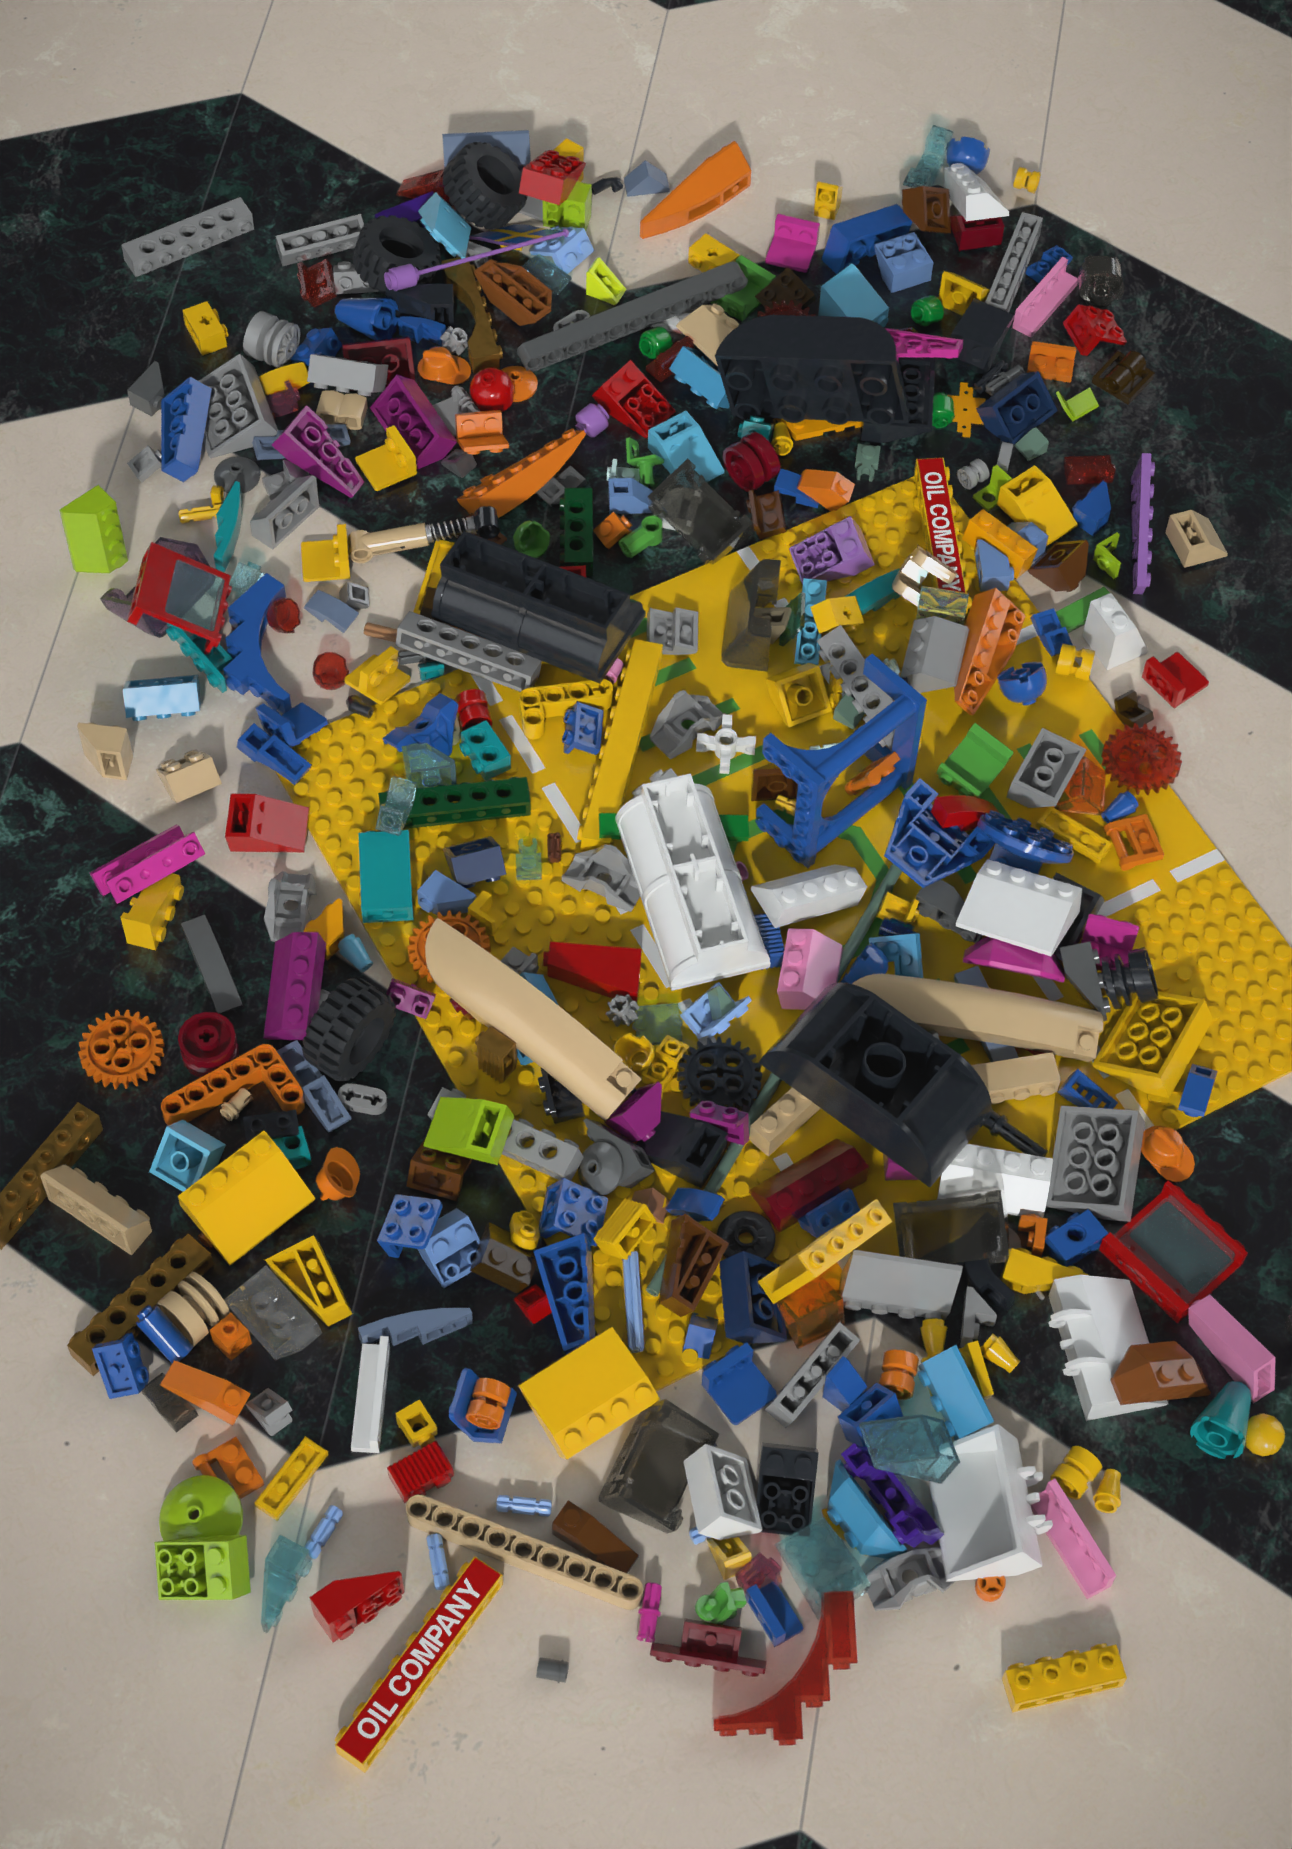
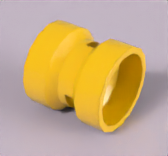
M1019 167L1013 187L1017 189L1025 188L1028 192L1035 193L1041 173L1037 171L1029 172L1026 168Z

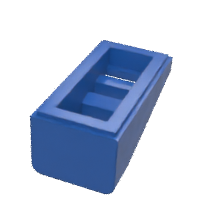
M1079 1069L1074 1071L1058 1090L1062 1097L1077 1107L1097 1108L1103 1101L1106 1103L1103 1108L1113 1109L1118 1103ZM1074 1084L1078 1085L1076 1090L1072 1088ZM1083 1090H1086L1087 1094L1084 1097L1080 1095ZM1094 1095L1097 1098L1093 1102V1104H1091L1089 1100Z

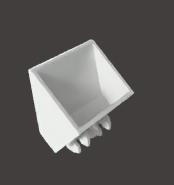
M1075 1275L1054 1279L1049 1293L1054 1314L1050 1316L1052 1321L1048 1323L1050 1327L1059 1329L1062 1339L1060 1346L1062 1350H1065L1068 1359L1063 1373L1067 1376H1073L1086 1421L1168 1405L1167 1400L1120 1405L1111 1383V1378L1127 1349L1131 1345L1149 1343L1130 1281L1089 1275Z
M997 1424L924 1453L935 1521L945 1534L939 1539L946 1582L983 1579V1577L1017 1576L1043 1566L1037 1535L1050 1530L1053 1522L1052 1520L1045 1521V1515L1032 1514L1031 1505L1039 1502L1040 1496L1038 1492L1028 1494L1027 1487L1040 1482L1043 1478V1473L1036 1472L1035 1466L1023 1467L1016 1437Z

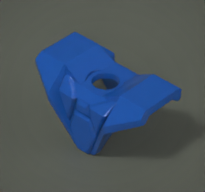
M439 693L425 705L419 717L407 726L396 727L383 737V741L385 744L395 747L399 752H424L441 762L452 753L454 723L459 705L453 699Z

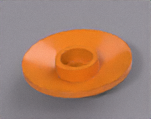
M509 366L502 369L510 376L514 384L515 394L513 402L525 401L535 394L538 381L531 370L527 371L525 367Z

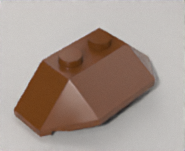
M490 259L474 270V275L489 301L519 326L535 323L551 312L552 290L522 266L497 263V261Z
M1176 1341L1131 1345L1111 1378V1383L1120 1405L1207 1396L1211 1393L1202 1369L1196 1360Z

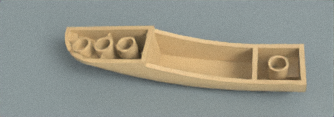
M872 974L852 983L873 992L928 1032L935 1030L939 1036L990 1042L1045 1053L1053 1052L1054 1055L1089 1062L1096 1058L1099 1033L1103 1031V1016L1100 1011L1024 994L955 982L892 974Z

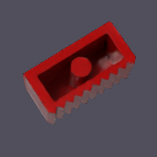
M433 1441L387 1468L388 1476L404 1504L414 1495L426 1496V1491L436 1486L437 1489L446 1486L450 1483L451 1477L454 1476L453 1467L437 1441Z

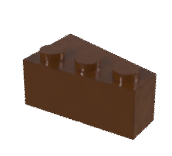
M686 1214L671 1222L659 1298L660 1304L680 1317L695 1311L729 1244Z

